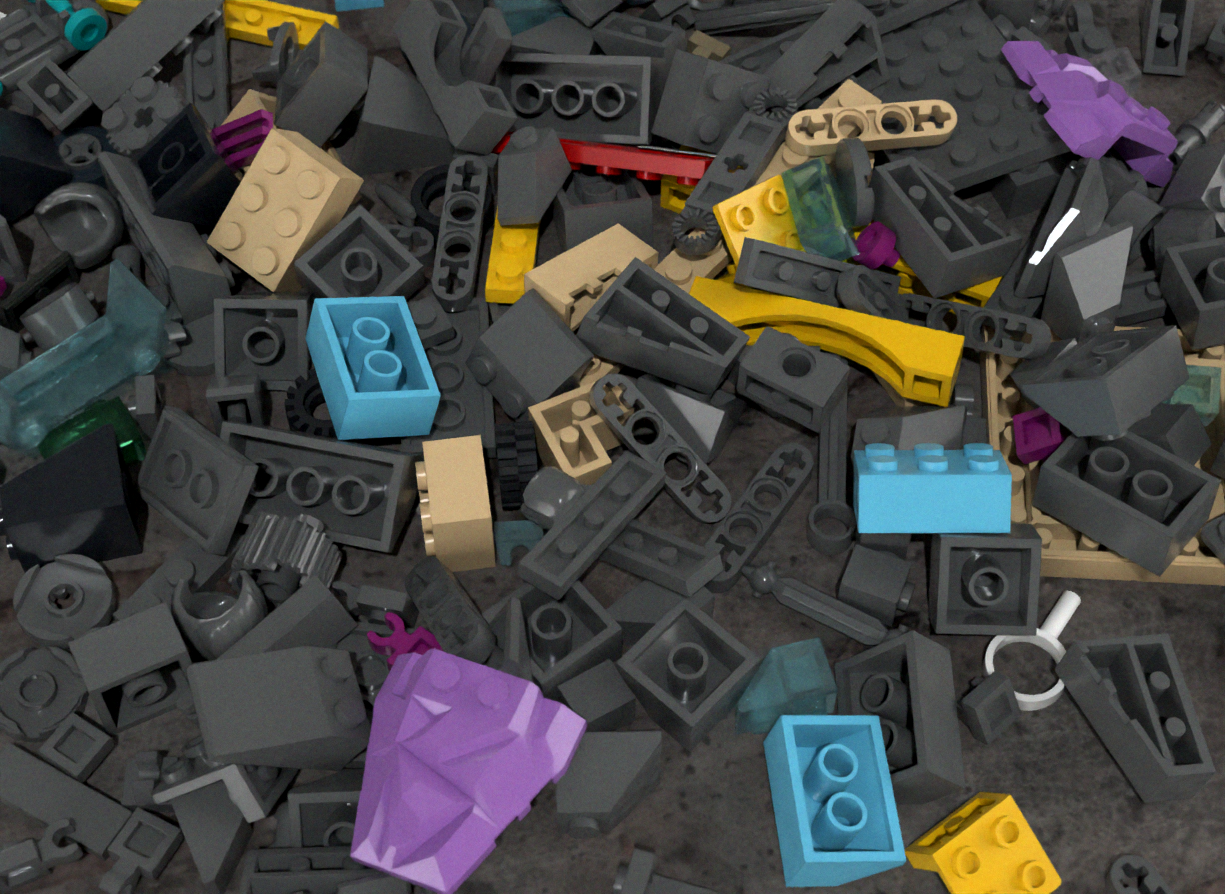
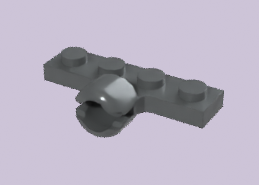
M627 450L591 485L581 484L579 480L556 467H542L525 488L522 495L524 504L522 503L520 510L527 519L548 530V532L519 562L516 576L559 600L664 486L667 473Z

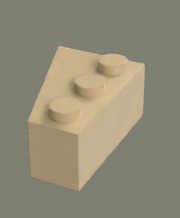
M618 223L525 273V293L534 288L571 331L577 335L583 317L629 263L636 257L654 269L658 265V252Z

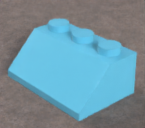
M781 715L764 740L763 745L786 887L838 886L902 866L906 862V856L879 716Z

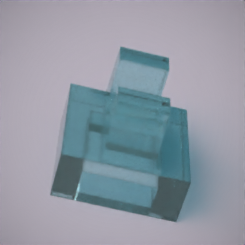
M531 520L494 522L495 543L501 565H511V551L517 545H523L530 551L543 538V527Z

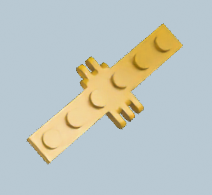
M95 0L104 10L127 15L143 1ZM225 0L227 43L231 37L273 47L274 41L268 40L267 29L280 26L283 22H294L298 35L299 49L303 50L325 21L335 28H339L337 16L266 0Z

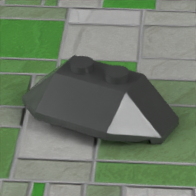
M1088 157L1079 159L1078 162L1074 160L1067 162L1014 296L1028 298L1046 294L1055 253L1110 228L1111 224L1103 222L1109 202L1099 160Z

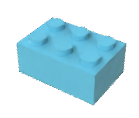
M405 297L315 298L305 339L337 439L429 435L441 395Z
M874 443L866 445L865 450H854L853 507L858 533H1010L1012 474L1001 451L993 450L992 445L969 443L963 446V450H944V446L940 444L921 443L915 445L914 450H895L893 445Z

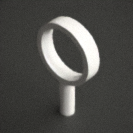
M1064 591L1040 629L1037 628L1036 636L996 635L990 642L983 660V678H987L995 671L993 667L994 654L1003 646L1014 642H1028L1040 646L1053 657L1058 665L1066 650L1057 638L1081 603L1080 597L1072 591ZM1059 677V682L1051 690L1042 694L1025 695L1014 691L1020 710L1032 711L1048 707L1061 696L1065 689V684Z

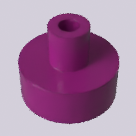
M881 222L871 223L856 239L852 248V258L872 270L881 264H885L888 267L894 266L900 257V253L894 249L896 243L895 232Z

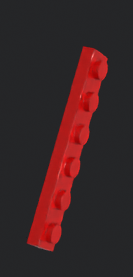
M507 131L490 153L500 155L514 132ZM558 138L573 170L582 169V164L596 165L597 173L621 175L622 169L637 170L636 178L646 180H662V175L668 174L677 176V183L697 186L715 158Z

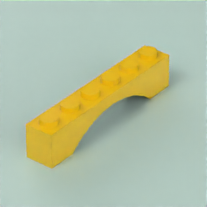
M696 276L689 294L750 336L746 345H754L764 329L769 326L781 333H789L795 336L801 343L807 346H820L822 350L847 357L869 368L887 381L902 397L943 407H948L961 366L965 336L730 284L720 280Z

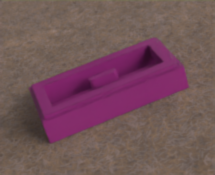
M260 109L212 129L227 152L235 149L241 150L230 155L238 168L253 162L271 128H273V113ZM263 138V142L249 147L252 142Z

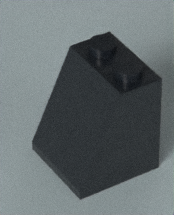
M0 108V215L7 220L9 225L71 179L73 175L44 123L39 118Z
M113 423L97 428L0 486V536L6 535V545L10 559L12 561L19 559L25 573L37 564L42 568L48 563L55 562L54 557L62 554L83 555L95 560L97 563L142 554L132 477Z

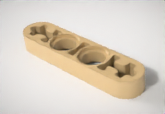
M935 99L803 110L797 112L790 119L785 133V141L787 146L799 155L836 154L838 142L841 139L848 138L840 133L838 124L844 121H852L861 130V135L855 138L863 141L867 151L939 145L950 138L957 124V114L949 103ZM930 116H935L938 123H943L941 129H937L934 122H927ZM888 117L896 118L903 124L904 131L900 134H890L883 129L881 121ZM825 124H829V130H824ZM914 125H919L917 131H913ZM800 127H807L808 132L814 134L811 140L806 139L805 134L799 132Z

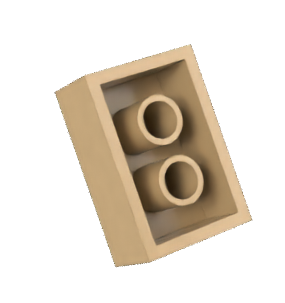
M271 128L208 238L207 243L272 292H299L302 286L297 282L294 262L341 221L364 180L300 133Z

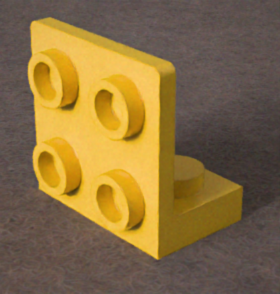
M776 175L713 206V212L734 262L726 266L729 273L716 280L755 288L734 283L745 237L814 254L781 175Z
M977 793L904 849L905 855L913 868L938 872L951 894H1050L1061 885V878L1010 794Z

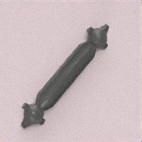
M770 560L767 561L766 565L758 567L743 566L741 573L750 580V584L754 589L752 593L754 597L761 599L763 594L772 592L780 604L866 646L880 645L907 633L909 627L899 624L898 629L888 631L880 619L794 577H779L775 570L777 564Z

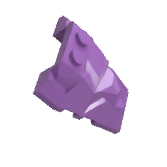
M1007 41L1001 51L1018 77L1033 87L1029 92L1032 99L1037 103L1042 100L1049 108L1044 115L1045 119L1073 153L1085 158L1092 157L1099 160L1113 146L1133 170H1137L1142 174L1145 181L1162 188L1171 178L1173 162L1168 156L1177 147L1178 140L1167 129L1170 121L1159 110L1152 106L1149 109L1143 107L1138 101L1129 97L1121 85L1108 80L1086 59L1067 53L1057 54L1053 50L1046 51L1039 41Z
M435 648L429 649L424 655L414 652L398 655L374 703L369 744L350 852L352 860L438 894H453L497 847L494 840L515 818L521 821L532 809L530 801L549 781L555 784L566 773L586 731V720L562 703L544 698L540 688L532 682Z

